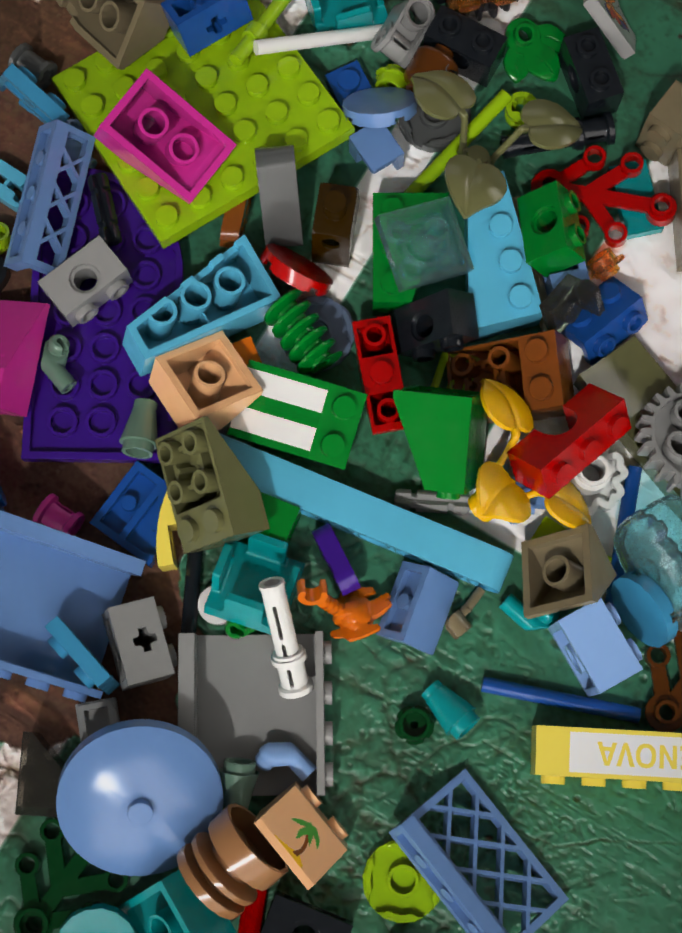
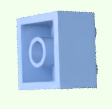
M602 598L597 603L581 607L548 628L587 697L601 694L643 670L639 663L643 657L638 646L631 638L625 639L618 627L621 624L619 614L610 602L605 604Z

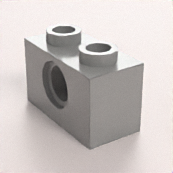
M98 235L40 279L38 284L68 323L74 327L78 323L84 324L93 319L99 311L98 308L108 300L114 301L123 296L133 280L128 269ZM92 278L97 280L96 285L88 291L80 290V285L86 279Z

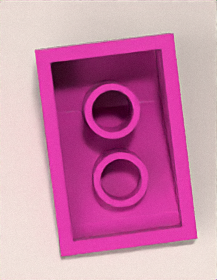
M148 68L144 70L99 125L94 134L97 140L121 160L188 204L194 200L237 145Z

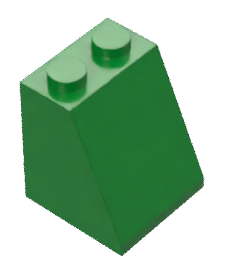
M421 385L394 389L393 399L424 490L437 491V498L458 500L460 495L469 494V491L476 488L478 469L484 460L488 415L482 406L480 391Z

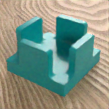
M305 0L315 32L384 24L388 17L384 0Z
M260 533L249 536L248 545L238 541L230 544L225 542L212 574L211 591L204 606V613L271 635L262 594L258 585L262 580L269 577H283L289 607H291L297 591L296 584L303 575L305 563L287 557L289 545L287 542Z

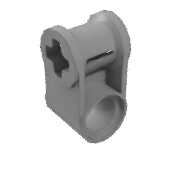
M405 0L395 5L383 26L373 38L370 46L371 50L374 52L380 51L393 61L394 64L405 69L419 48L425 32L435 17V9L431 1ZM409 10L414 14L415 22L411 20Z

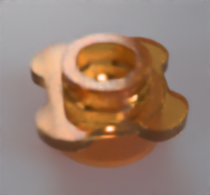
M610 247L597 253L586 263V267L590 272L588 274L590 280L600 279L601 282H604L613 277L620 270L618 264L624 260L625 256L623 254L616 256Z

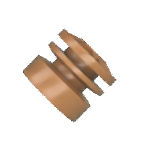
M236 803L229 804L209 823V833H197L193 837L192 843L185 844L178 851L176 857L178 868L195 896L208 909L228 920L235 919L242 914L245 906L251 905L256 901L257 890L265 891L288 872L289 868L254 824L257 816L247 808Z

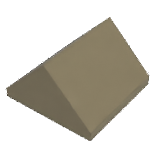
M584 524L574 529L570 528L521 542L524 618L532 619L597 603L617 576L591 524Z

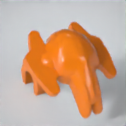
M305 579L297 581V599L300 603L308 606L317 605L333 615L332 620L334 624L340 627L330 632V636L334 639H346L349 642H354L379 632L381 627L378 624H373L374 620L384 615L392 607L391 595L389 593H385L371 601L367 599L376 594V590L373 587H361L345 596H342L340 592L339 598L335 599L328 594L326 579H321L319 586L315 588H306Z

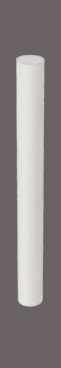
M383 24L258 39L253 41V51L255 55H264L372 41Z

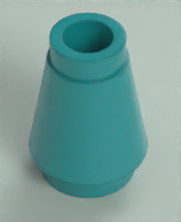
M439 680L433 682L421 695L446 735L451 734L456 740L466 735L480 720V717L474 712L476 707L446 685H443Z

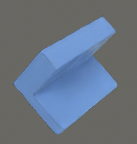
M402 561L390 594L392 607L382 615L379 623L381 629L376 634L385 639L411 646L425 654L433 655L459 586L458 581L432 567Z

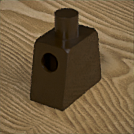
M320 183L312 228V262L349 268L360 202L358 188ZM332 239L339 242V245H327L323 241Z

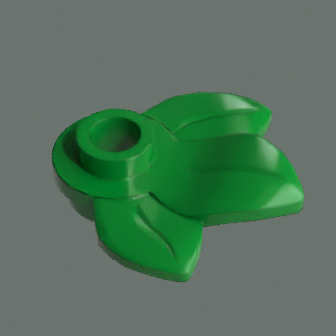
M517 18L509 23L504 32V36L508 37L506 43L508 49L503 59V66L509 78L517 84L529 72L540 80L551 83L555 82L560 71V61L557 53H559L563 37H566L564 32L551 24L536 25L527 18ZM519 30H523L528 35V41L520 39Z

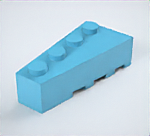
M500 171V172L503 174V176H504V178H505V180H506V183H507V179H506L505 172H504V171ZM507 183V191L501 201L464 219L465 292L473 293L479 333V339L476 340L538 326L544 313L532 268L526 263L522 232Z
M244 234L223 254H218L209 261V264L195 276L191 275L180 284L177 290L168 297L164 296L127 325L122 345L140 377L151 373L155 357L221 330H223L227 337H230L263 322L266 312L281 295Z

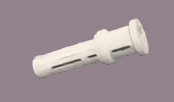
M274 576L262 580L258 585L262 594L274 644L271 662L277 668L281 682L278 686L279 695L286 699H296L309 694L313 690L314 684L313 679L307 675L305 660L307 659L306 649L301 644H298L284 578Z

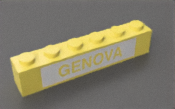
M534 725L532 726L530 774L541 775L542 784L565 785V777H581V786L606 787V779L622 780V788L646 789L647 781L662 782V790L682 791V733Z

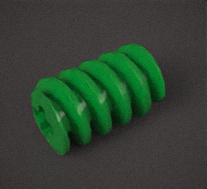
M293 289L281 296L268 309L264 316V321L267 325L274 326L272 329L274 337L282 338L280 345L283 350L290 351L288 355L289 360L294 364L299 363L297 366L298 374L308 376L321 372L333 365L342 356L343 351L330 353L329 350L336 343V340L330 338L322 341L321 337L328 328L326 325L317 328L313 327V324L319 319V314L313 313L306 316L305 312L311 306V302L306 300L298 303L296 300L303 294V291Z

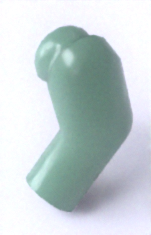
M55 334L44 345L41 369L62 394H65L75 387L77 381L66 369L70 346L69 340L64 335Z

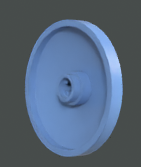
M133 719L117 722L88 736L74 749L64 764L56 794V812L59 826L70 846L90 864L102 870L126 876L154 875L178 867L176 859L178 851L185 844L192 843L193 837L197 833H209V823L223 808V788L220 772L216 761L206 746L198 738L181 727L152 719Z

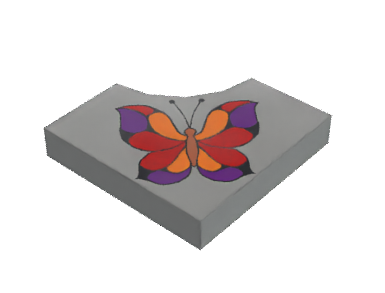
M583 0V6L620 57L625 60L635 54L636 36L628 25L618 0Z

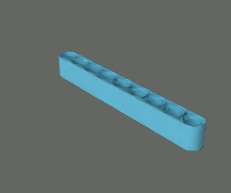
M220 434L257 485L260 492L299 507L302 515L324 524L329 523L331 527L432 567L476 587H481L486 591L500 593L514 558L507 551Z

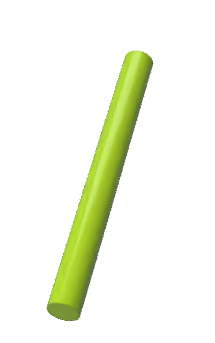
M501 89L468 124L467 146L511 102L512 97L505 90ZM460 133L403 193H423L444 172L449 159L458 155Z

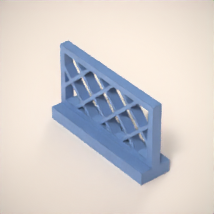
M466 769L459 772L407 818L388 832L466 933H508L503 927V910L522 912L521 931L519 933H534L569 900ZM460 783L471 795V810L452 807L453 789ZM444 798V806L436 805L440 800ZM428 811L444 813L443 835L430 833L419 818ZM452 814L471 817L470 839L451 836ZM479 818L491 820L497 827V842L478 840ZM450 843L469 846V868L458 867L450 859ZM478 847L496 850V872L477 869ZM505 851L516 852L523 860V875L504 873ZM477 876L495 879V902L482 900L476 892ZM504 880L522 882V905L503 903ZM531 884L542 885L553 898L545 908L531 907ZM489 908H494V914ZM530 913L538 914L530 921Z

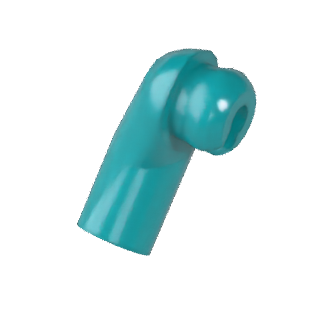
M512 593L498 607L526 631L548 629L560 616V612L532 619L524 618L523 603Z

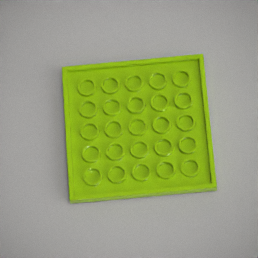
M247 0L254 19L252 21H257L266 8L260 0ZM276 21L268 30V38L286 36ZM250 22L191 57L173 35L169 26L164 40L124 70L117 69L97 51L51 78L55 88L75 118L81 123L83 130L94 136L99 125L144 70L148 68L237 144L194 200L188 204L121 160L99 140L95 139V148L163 249L259 193L255 148L294 145L296 170L347 141L349 136L355 133V127L348 118L346 120L343 111L297 50L264 55H255L254 51H252L241 66H236L230 61L229 56L243 39L242 33Z

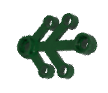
M58 818L48 819L40 827V836L45 841L50 889L40 901L36 874L42 867V860L35 852L20 854L15 861V870L20 875L23 907L15 915L13 922L14 932L53 933L54 929L61 928L72 912L78 910L54 912L64 897L104 890L118 893L128 887L130 876L123 875L124 883L121 887H115L111 884L110 877L112 873L108 871L103 874L79 877L89 862L76 852L65 867L62 843L64 835L60 826V833L57 838L53 839L47 835V827L50 823H55L59 826ZM25 857H30L34 860L35 867L32 872H26L22 868V861ZM96 900L89 901L82 906V909L101 902ZM31 916H38L41 919L42 926L39 931H34L29 927Z

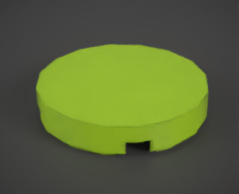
M390 840L377 847L367 859L362 875L364 894L370 906L384 919L396 923L416 922L429 914L438 904L440 898L394 840Z

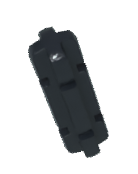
M105 173L90 175L87 181L92 195L91 199L99 227V235L109 247L119 245L122 242L119 225H117L118 219L110 192L109 179Z

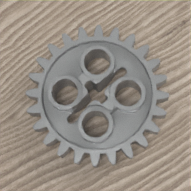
M680 383L675 391L668 386L661 394L656 393L639 413L641 417L635 423V427L639 431L635 435L634 441L643 444L636 452L637 455L649 458L643 466L644 470L655 468L658 472L653 481L659 482L665 479L668 481L666 492L670 493L677 487L680 489L682 499V383Z

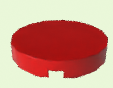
M271 243L266 245L261 254V262L263 264H267L268 261L272 263L269 269L275 276L300 291L309 292L311 288L317 289L315 292L316 296L320 297L326 295L333 284L331 277L324 270L293 250Z

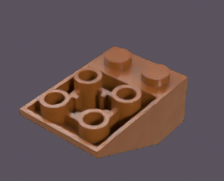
M555 329L468 346L459 351L448 352L446 363L448 387L450 381L452 383V380H454L452 389L462 390L464 385L465 390L480 391L482 385L480 381L482 379L500 382L519 394L528 405L533 420L565 416L563 405L574 396L568 340ZM450 354H458L455 357L450 356ZM470 355L480 358V360L477 361ZM487 416V424L494 423V422Z

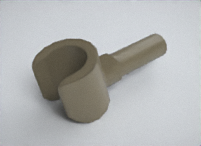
M477 587L465 604L445 622L446 630L455 640L473 627L465 616L473 610L484 595L485 591L481 587Z

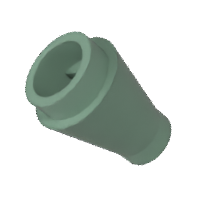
M137 398L134 400L132 412L119 440L122 445L121 451L123 454L137 459H148L153 456L154 450L157 449L155 439L158 438L157 402L147 398Z
M239 757L225 758L223 767L219 768L223 788V810L229 804L234 803L248 809L259 772L256 770V761Z

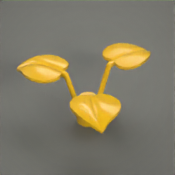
M482 379L480 381L482 384L480 399L484 411L497 426L511 431V438L497 462L487 461L479 467L476 479V492L468 498V505L472 513L484 522L500 519L512 523H522L531 516L529 499L539 496L545 498L544 504L549 514L563 525L574 529L584 524H592L586 502L571 482L548 499L534 490L525 493L516 484V481L509 476L508 472L503 468L508 458L507 452L518 442L521 436L520 431L530 433L533 430V417L528 405L513 389L491 379Z

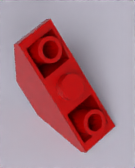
M390 315L353 321L352 329L362 392L368 394L365 408L372 435L404 430L393 399V390L403 388L404 386Z

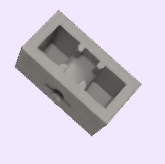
M154 596L108 607L104 611L102 617L122 691L162 681L175 674L173 667H176L178 664L176 652L172 643L167 644L163 631V629L167 628L166 615L161 605L156 606ZM139 634L142 640H149L150 642L145 652L141 645L135 646L133 643Z

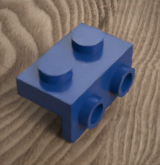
M611 275L556 319L555 324L560 333L582 349L586 362L593 366L609 355L629 336L637 333L648 321L642 296Z

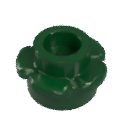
M419 705L414 708L411 706L402 708L397 714L398 721L395 723V732L398 737L406 739V742L410 745L423 743L424 739L429 738L434 731V722L430 720V712L425 707ZM412 721L418 723L416 729L411 728L410 724Z

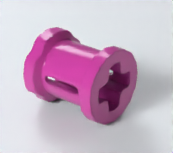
M53 493L49 494L38 506L32 521L75 536L85 520V515L80 511L74 513L58 502V496Z

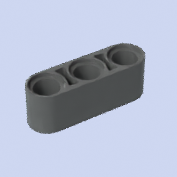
M294 145L255 148L265 246L271 243L283 247L303 246Z

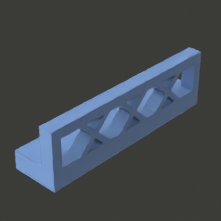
M59 119L39 126L4 262L5 267L14 271L30 268L47 275L66 260L96 139L94 136ZM67 137L82 143L79 158L71 161L65 148ZM66 170L72 182L70 193L63 196L56 181L58 173ZM55 205L58 206L63 217L62 227L56 231L53 230L47 218L49 208ZM49 241L55 253L52 265L37 260L40 244Z

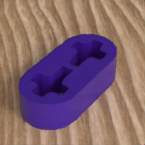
M327 523L312 530L313 538L342 596L360 589L359 581L331 525Z

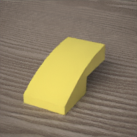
M167 492L160 509L156 535L157 563L163 572L178 569L172 531H177V525Z

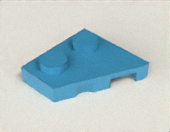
M11 63L0 76V91L3 92L6 88L19 99V105L36 116L44 124L56 119L66 122L70 115L64 111L66 109L64 102L51 92L46 94L36 85L38 82L37 78L27 68L21 65L17 68Z
M56 616L45 626L52 635L47 640L49 645L62 659L68 654L79 665L73 672L89 689L96 685L103 692L110 695L120 686V683L104 668L95 655L62 619Z

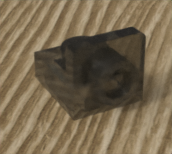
M567 274L539 305L547 330L555 329L560 334L578 318L582 309L597 316H601L605 311L599 287L588 279L581 280L570 274Z

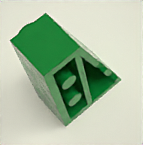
M373 193L372 316H392V310L416 300L427 263L447 209L449 193Z

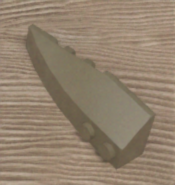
M56 0L58 5L65 7L72 18L69 22L75 31L113 66L120 70H124L164 40L170 26L160 4L165 0Z

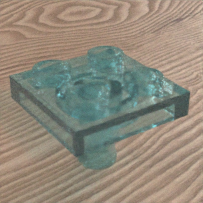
M449 196L379 214L374 221L399 292L464 275L474 269Z

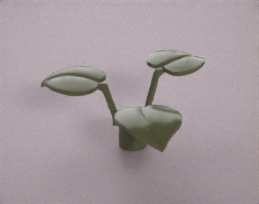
M444 70L415 73L410 79L413 84L415 100L426 114L440 120H452L458 115L461 119L458 155L449 159L445 166L444 175L450 196L463 219H467L475 213L497 204L504 197L507 191V183L503 174L494 164L520 135L528 132L530 141L536 147L558 150L573 144L582 134L579 122L566 109L550 100L536 99L526 103L520 112L524 125L519 126L489 156V152L482 146L473 145L470 148L467 147L468 113L465 110L472 108L476 102L474 90L467 81L454 73Z

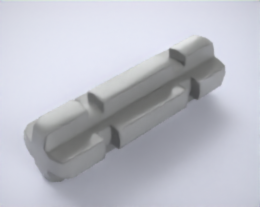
M399 488L395 491L394 505L410 511V508H415L416 512L447 514L448 510L452 511L453 514L466 515L470 510L468 505L470 494L460 495L458 500L437 498V491L417 490V493H412L411 489Z

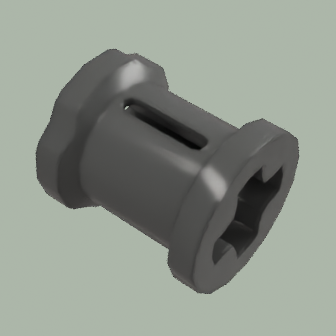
M26 42L21 43L15 48L8 61V67L13 63L17 68L20 65L27 68L37 78L38 82L36 85L41 90L46 89L52 83L51 78L56 75L58 68L54 61L44 60L37 55L33 47Z

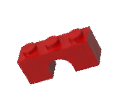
M590 383L563 405L569 428L568 431L557 435H548L534 429L507 452L515 480L548 499L554 496L631 429L624 398Z

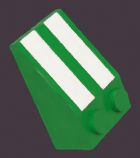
M248 360L247 367L263 389V393L230 421L226 434L345 470L368 394Z

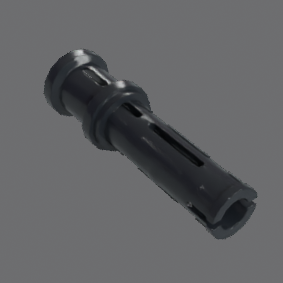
M610 111L603 112L601 117L581 120L579 117H574L582 128V134L576 142L567 147H572L573 150L579 151L583 150L586 145L606 142L607 145L615 144V125ZM528 132L520 135L502 156L503 159L551 150L533 145L529 139ZM511 134L500 136V146Z

